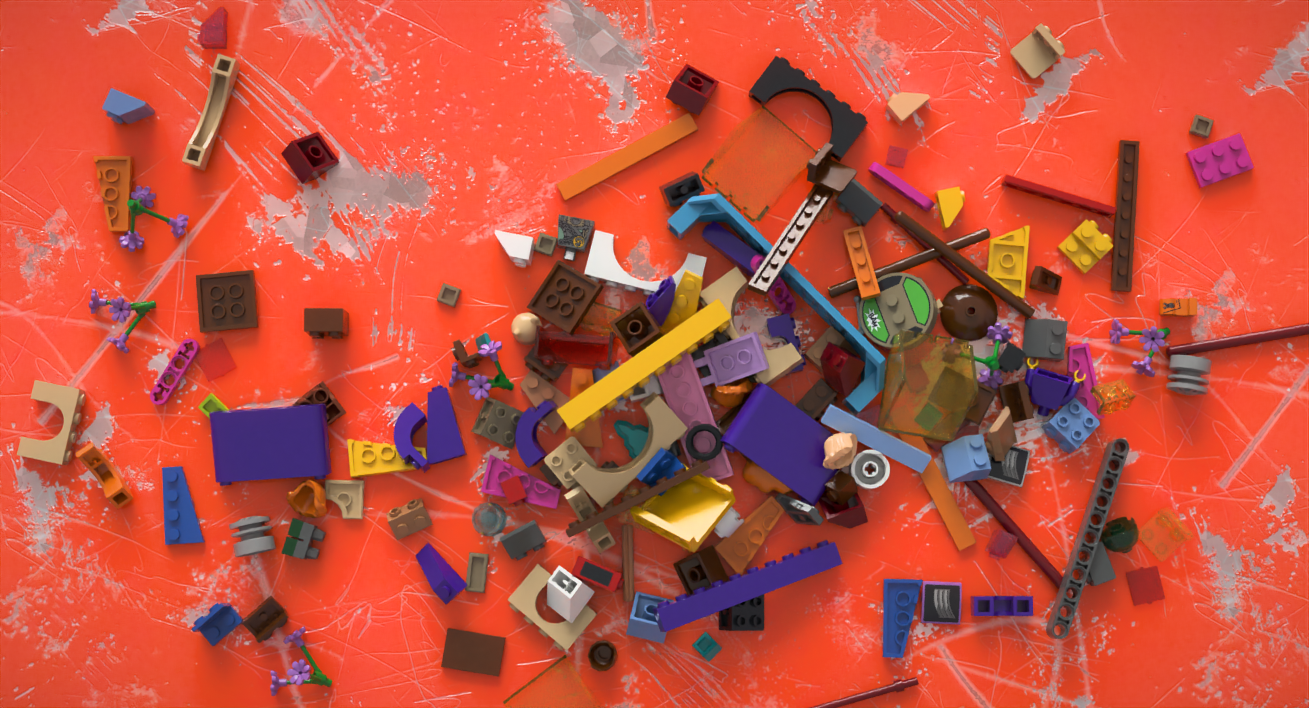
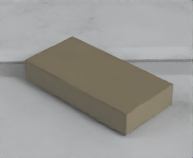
M469 552L466 584L468 586L465 588V591L485 593L489 554Z

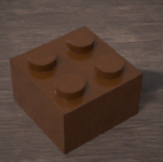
M304 308V332L312 337V339H324V336L332 337V339H343V336H348L349 313L343 308Z

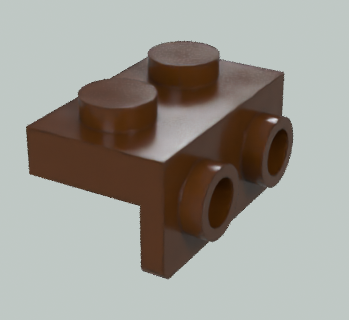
M460 339L452 342L454 345L451 348L453 355L457 361L460 360L464 367L470 369L479 365V361L482 358L478 353L468 356Z
M1025 380L998 387L1003 409L1009 407L1013 423L1034 418V408L1029 400V388Z
M270 596L243 619L242 624L255 636L256 641L261 643L263 640L269 639L276 628L285 625L289 617L287 611Z

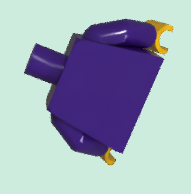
M1030 357L1027 359L1029 369L1026 371L1025 383L1029 388L1031 402L1039 405L1037 411L1039 415L1048 416L1050 409L1058 410L1059 406H1065L1075 398L1080 388L1079 383L1084 381L1086 374H1084L1082 379H1078L1076 374L1079 370H1077L1073 376L1074 381H1072V377L1038 368L1040 365L1038 358L1035 365L1030 364Z

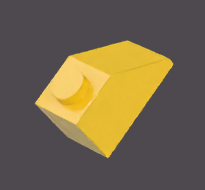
M959 186L939 190L934 194L943 231L950 227L964 205L965 195L963 191H960Z

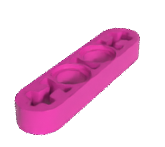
M873 162L869 167L868 171L873 176L922 210L929 212L933 207L934 202L879 163Z
M759 254L752 258L751 268L754 273L759 269V262L762 261V264L765 260V256ZM779 276L768 292V295L780 312L791 314L796 308V302ZM778 287H780V294L778 296H775V290Z
M191 338L185 339L179 346L150 393V399L154 404L164 405L171 398L199 353L200 345L196 340ZM193 343L194 350L188 351L187 344L191 345ZM181 353H187V355L190 356V358L188 359L185 356H182ZM182 358L185 361V366L182 369H177L175 363L178 359ZM168 375H173L175 381L172 385L168 386L165 383V378ZM162 385L163 387L168 388L169 391H163V389L160 388V386ZM162 393L163 400L157 401L156 394Z

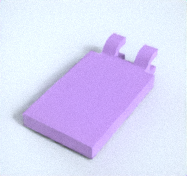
M757 331L703 351L705 357L693 361L696 368L705 365L709 367L711 375L700 379L702 387L715 383L716 387L723 386L769 369Z

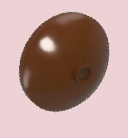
M972 284L960 285L952 289L942 301L943 306L940 308L941 322L945 330L956 339L976 341L987 335L989 326H995L998 316L996 302L992 295L980 286ZM968 308H972L974 314H969Z

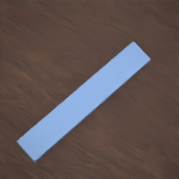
M832 404L829 405L821 418V423L841 433L855 434L857 441L920 473H923L932 459L928 453Z

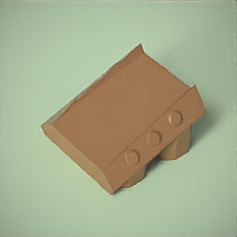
M1009 407L1003 409L987 435V453L991 454L995 461H1005V455L1012 445L1018 443Z

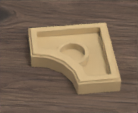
M325 480L326 499L332 500L339 506L343 519H363L365 481Z

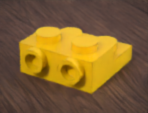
M1087 219L1057 247L1083 274L1113 247L1111 244L1113 241L1110 236L1105 233L1102 235L1097 230L1099 226L1093 220L1088 221Z

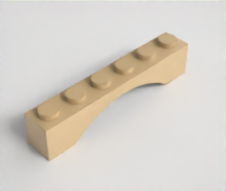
M221 54L217 55L204 110L182 158V162L187 166L203 171L206 169L240 68L239 62L234 58Z

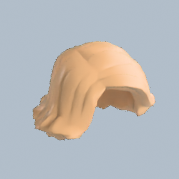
M839 433L830 436L824 443L825 459L823 460V466L831 470L849 466L853 462L857 451L856 435L853 433Z

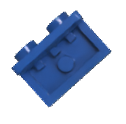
M661 448L636 477L641 482L653 487L657 485V480L665 476L669 479L674 476L673 472L683 467L686 469V467L670 450L667 451ZM667 490L659 493L658 495L662 496Z

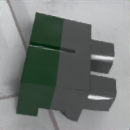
M293 518L287 535L303 539L304 541L286 537L282 554L305 560L307 558L318 559L320 549L311 546L313 540L323 542L326 532L318 529L316 525Z

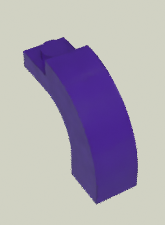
M543 401L537 406L538 410L535 407H529L517 424L515 433L516 447L521 459L528 468L534 467L548 455L538 442L537 429L540 422L558 407L554 401Z
M412 402L402 411L396 421L394 443L405 465L410 462L416 470L421 469L425 473L430 469L428 461L413 447V437L417 430L427 422L425 414Z

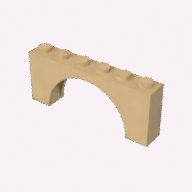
M737 266L702 290L700 294L702 297L700 302L704 307L719 298L731 315L730 327L722 332L727 340L729 338L732 340L739 338L734 325V309L737 300L744 290L748 288L749 284ZM792 343L778 349H763L769 369L758 372L753 377L758 383L770 386L803 363L804 360Z
M655 392L640 404L648 419L649 432L644 448L635 459L621 467L608 469L594 466L581 458L568 470L574 479L602 508L610 504L619 492H623L633 479H637L636 476L661 448L668 451L671 444L675 440L681 439L688 429Z

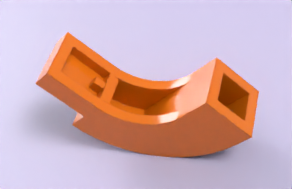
M91 442L76 452L77 458L96 477L103 488L106 498L117 509L133 499V495L124 478L101 449L99 450Z

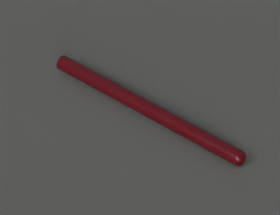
M1309 323L1168 346L1166 354L1170 358L1171 355H1190L1309 335Z
M978 480L963 481L1059 589L1063 576Z

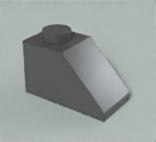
M1102 541L1098 543L1086 579V583H1090L1091 586H1097L1116 578Z

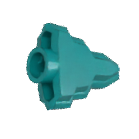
M617 420L613 426L617 434L624 439V446L629 450V456L635 459L646 444L649 427L646 428L641 424L634 426L627 421Z

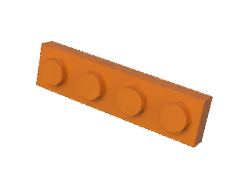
M862 226L843 230L862 301L881 296Z

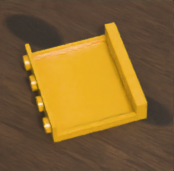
M700 473L669 488L662 496L657 494L649 498L641 508L635 505L629 511L635 522L694 553L735 503L736 499L730 486L722 485L714 478H708Z

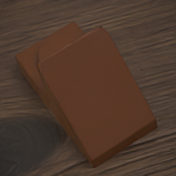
M1035 266L1029 288L1058 295L1062 277L1042 266Z

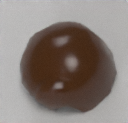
M606 640L594 643L590 647L588 654L591 667L599 672L607 671L613 667L618 656L615 646Z

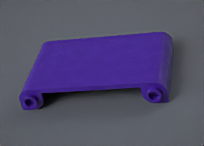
M763 383L757 384L720 440L725 444L724 448L731 453H734V451L742 453L797 493L801 502L815 507L826 490L824 484L839 470H831L823 466V460L825 459L824 443L834 434Z
M325 404L214 411L209 413L216 482H220V486L231 485L235 481L314 476V479H324L326 475L332 473Z

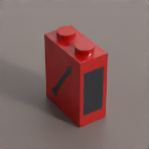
M578 556L571 573L612 592H616V589L620 590L624 579L621 578L623 574L581 556Z

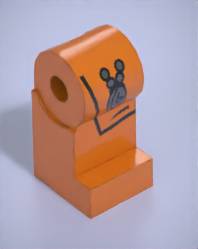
M1197 298L1160 299L1159 315L1194 317L1197 315Z

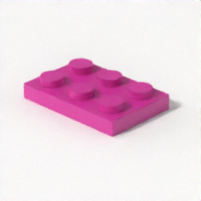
M1240 133L1186 153L1199 189L1254 168Z

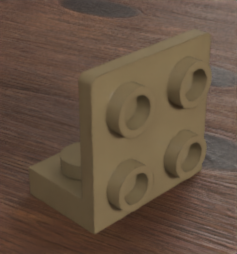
M487 397L471 432L512 449L516 442L517 424L524 412L496 399Z

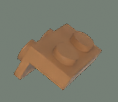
M422 498L413 499L402 507L391 509L386 514L388 523L397 541L433 525Z

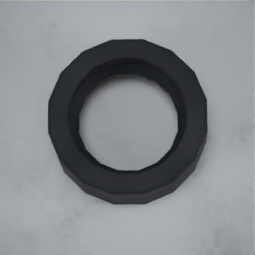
M700 424L693 427L686 437L688 453L697 460L702 459V461L715 458L723 447V443L720 441L722 438L721 432L710 424ZM708 431L715 437L716 445L710 453L702 454L694 448L693 439L698 432Z

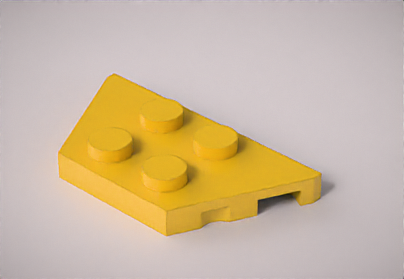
M1028 225L989 240L987 274L1020 299H1024L1030 231V226Z

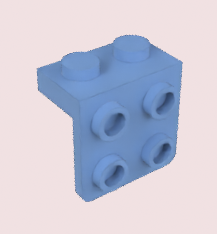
M1074 398L1041 428L1045 430L1044 432L1049 438L1054 439L1058 443L1060 449L1070 454L1080 447L1099 426L1100 422Z

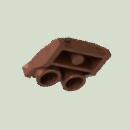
M323 381L292 404V406L325 404L327 427L346 414L344 408Z

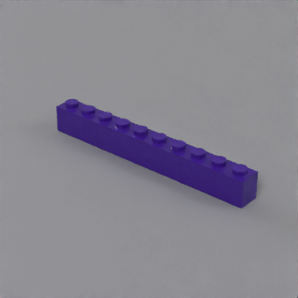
M824 540L816 543L817 547L811 549L809 546L800 549V553L793 556V553L782 556L781 561H768L764 563L765 567L758 569V566L747 569V574L740 575V573L731 575L729 576L730 580L726 582L718 580L711 583L712 587L705 589L703 586L693 590L694 594L689 596L686 593L676 596V601L670 603L668 600L657 604L658 607L653 609L660 632H667L839 566L843 563L835 542Z

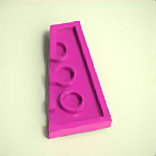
M1089 343L1069 346L1067 376L1072 377V381H1074L1073 376L1077 370H1079L1076 374L1078 379H1082L1084 374H1086L1084 381L1079 383L1080 388L1075 398L1097 419H1103L1105 417Z
M491 454L489 455L481 492L506 498L500 483L518 475L528 496L525 502L557 509L561 490Z

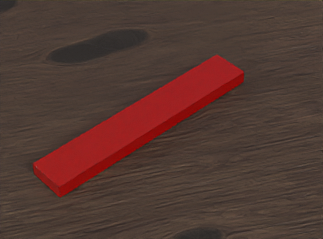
M1005 175L1001 183L1002 186L1109 218L1116 211V207L1010 175Z

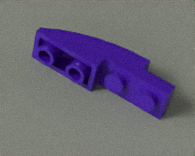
M671 275L660 283L659 289L655 293L650 294L645 303L660 326H662L667 318L674 300L676 283Z

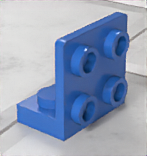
M216 603L209 609L210 613L207 616H201L193 623L195 626L191 630L193 632H201L209 643L215 646L240 625L243 619L230 603Z

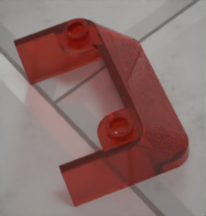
M537 325L533 356L537 360L542 361V365L552 366L554 362L599 366L600 370H610L611 367H615L620 339L615 332L611 331L610 336L571 335L563 332L546 331Z

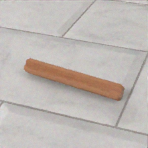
M622 525L623 600L626 602L634 601L632 525Z

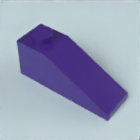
M429 543L416 555L432 590L446 605L468 586Z

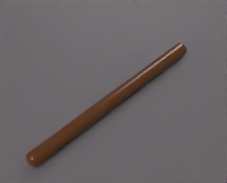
M898 211L895 214V221L1027 319L1034 314L1035 309L906 213Z
M983 228L946 242V244L957 251L989 239L991 233L988 228ZM930 248L875 269L876 279L886 274L905 271L943 255ZM856 277L828 287L831 298L859 288Z

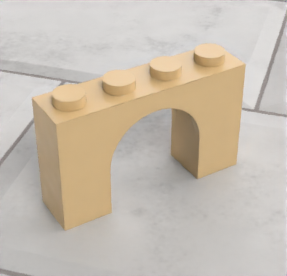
M35 380L30 399L56 405L63 414L64 424L60 433L50 440L42 441L21 436L17 455L67 466L73 455L71 451L72 444L75 443L77 438L76 427L82 417L80 413L81 406L86 401L85 391Z
M537 564L508 598L509 606L518 613L520 610L525 614L524 619L529 624L533 625L535 623L539 626L540 629L538 631L543 636L553 638L555 640L553 644L561 651L563 649L568 650L597 616V613L588 605H585L573 623H570L568 620L561 623H550L544 620L537 611L536 602L539 593L547 585L552 575L541 565Z

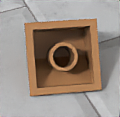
M832 326L804 354V357L822 374L820 358L828 342L846 348L854 355H857V352L849 342Z

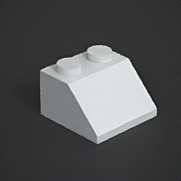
M495 230L498 242L511 261L515 263V266H531L535 248L534 238Z

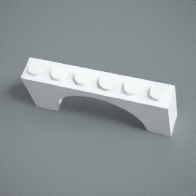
M595 230L584 273L585 276L597 283L599 280L604 281L610 287L617 288V285H620L630 292L640 290L647 296L659 289V285L663 280L653 282L642 281L626 273L614 255V234ZM688 253L682 267L672 275L676 283V289L685 270L698 276H703L707 257Z

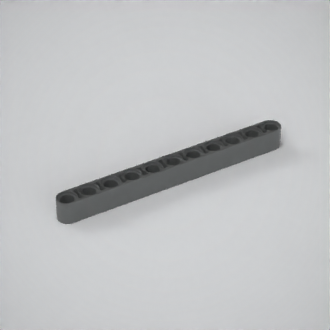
M1119 438L1107 444L1046 627V633L1052 639H1063L1069 633L1129 452V443L1125 439ZM1116 443L1121 447L1120 453L1115 450ZM1110 461L1115 464L1114 471L1109 468ZM1104 479L1109 482L1108 489L1103 486ZM1098 497L1103 500L1102 507L1097 504ZM1092 515L1097 518L1096 525L1091 522ZM1087 533L1091 536L1090 543L1085 541ZM1080 552L1085 554L1083 562L1079 559ZM1074 570H1077L1079 573L1077 580L1072 575ZM1068 588L1073 591L1072 598H1068L1066 594ZM1062 607H1065L1067 610L1065 617L1060 613ZM1056 625L1061 629L1059 635H1056L1054 632Z

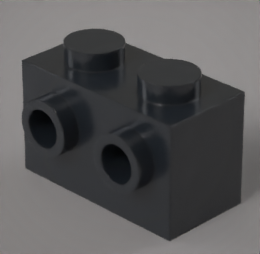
M693 171L659 186L665 204L672 207L679 206L684 200L690 199L693 196H699L701 192L705 191L698 173Z
M1008 341L998 354L999 369L1005 373L1008 371L1013 373L1014 370L1018 371L1024 363L1022 359L1026 353Z

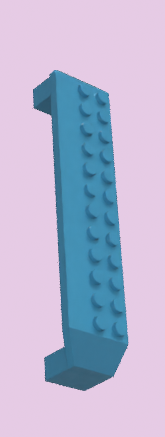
M720 193L691 197L667 220V228L679 240L699 222H712L714 220L715 222H726L760 255L767 257L773 248ZM788 262L780 277L829 326L837 330L857 352L860 359L865 362V366L861 371V383L842 401L856 416L884 388L886 358Z

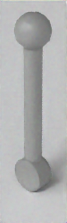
M857 295L854 297V302H856L858 331L863 335L865 332L859 319L861 297Z

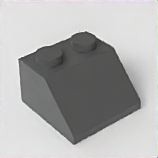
M855 179L849 183L836 200L837 208L843 213L847 212L852 216L851 219L854 223L864 227L883 204Z
M1025 319L1022 350L1026 353L1024 358H1038L1055 362L1064 360L1068 321Z
M536 520L499 538L510 558H516L517 561L528 556L526 552L532 549L535 552L545 547L543 543L547 542Z

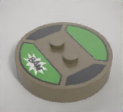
M896 272L878 278L877 282L881 296L863 301L861 299L859 319L864 332L872 341L888 350L903 351L918 346L930 335L936 324L938 307L933 292L919 278L908 273Z

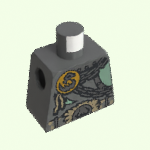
M559 214L558 248L565 249L564 260L575 261L576 251L585 253L595 227V221Z

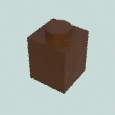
M841 470L824 484L827 497L832 502H837L840 505L845 504L858 492L854 477Z

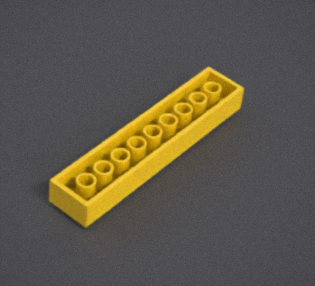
M719 298L560 407L557 410L558 414L571 432L576 431L578 433L586 427L585 423L590 419L592 421L597 420L602 416L601 412L606 408L611 410L618 405L617 401L622 397L627 399L634 394L636 387L642 388L650 382L649 378L654 375L658 377L666 371L665 369L668 365L674 366L682 360V355L685 353L690 355L698 349V344L701 342L706 344L712 340L714 333L718 330L722 333L729 328L731 315Z

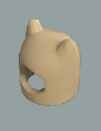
M529 312L521 313L513 319L511 332L515 340L520 344L532 345L541 338L543 326L536 315Z

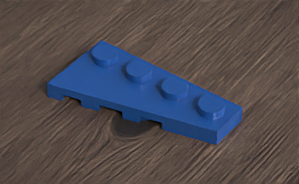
M182 466L163 467L165 545L204 543L205 539L200 529V522L195 512V505L190 495L184 468Z
M883 579L882 657L903 658L923 580Z

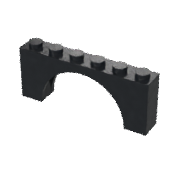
M775 56L751 88L748 96L763 107L772 98L787 92L805 93L817 99L829 114L832 126L829 141L833 145L832 157L840 162L867 126L866 117L859 112L855 113L852 111L851 106L846 102L838 101L831 91H825L820 88L821 85L816 80H809L805 77V73L802 70L791 67L787 59Z

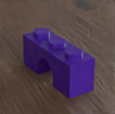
M788 313L766 319L770 340L782 338L787 344L792 343L799 353L798 347H801L799 336L794 334L793 329L796 328L794 318H790ZM801 354L800 356L803 358L804 362L796 368H794L789 373H787L786 375L803 371V366L806 365L803 354Z
M971 596V616H1033V596Z

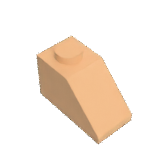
M901 92L898 95L894 93L887 99L888 103L885 109L900 125L925 105L931 97L929 94Z

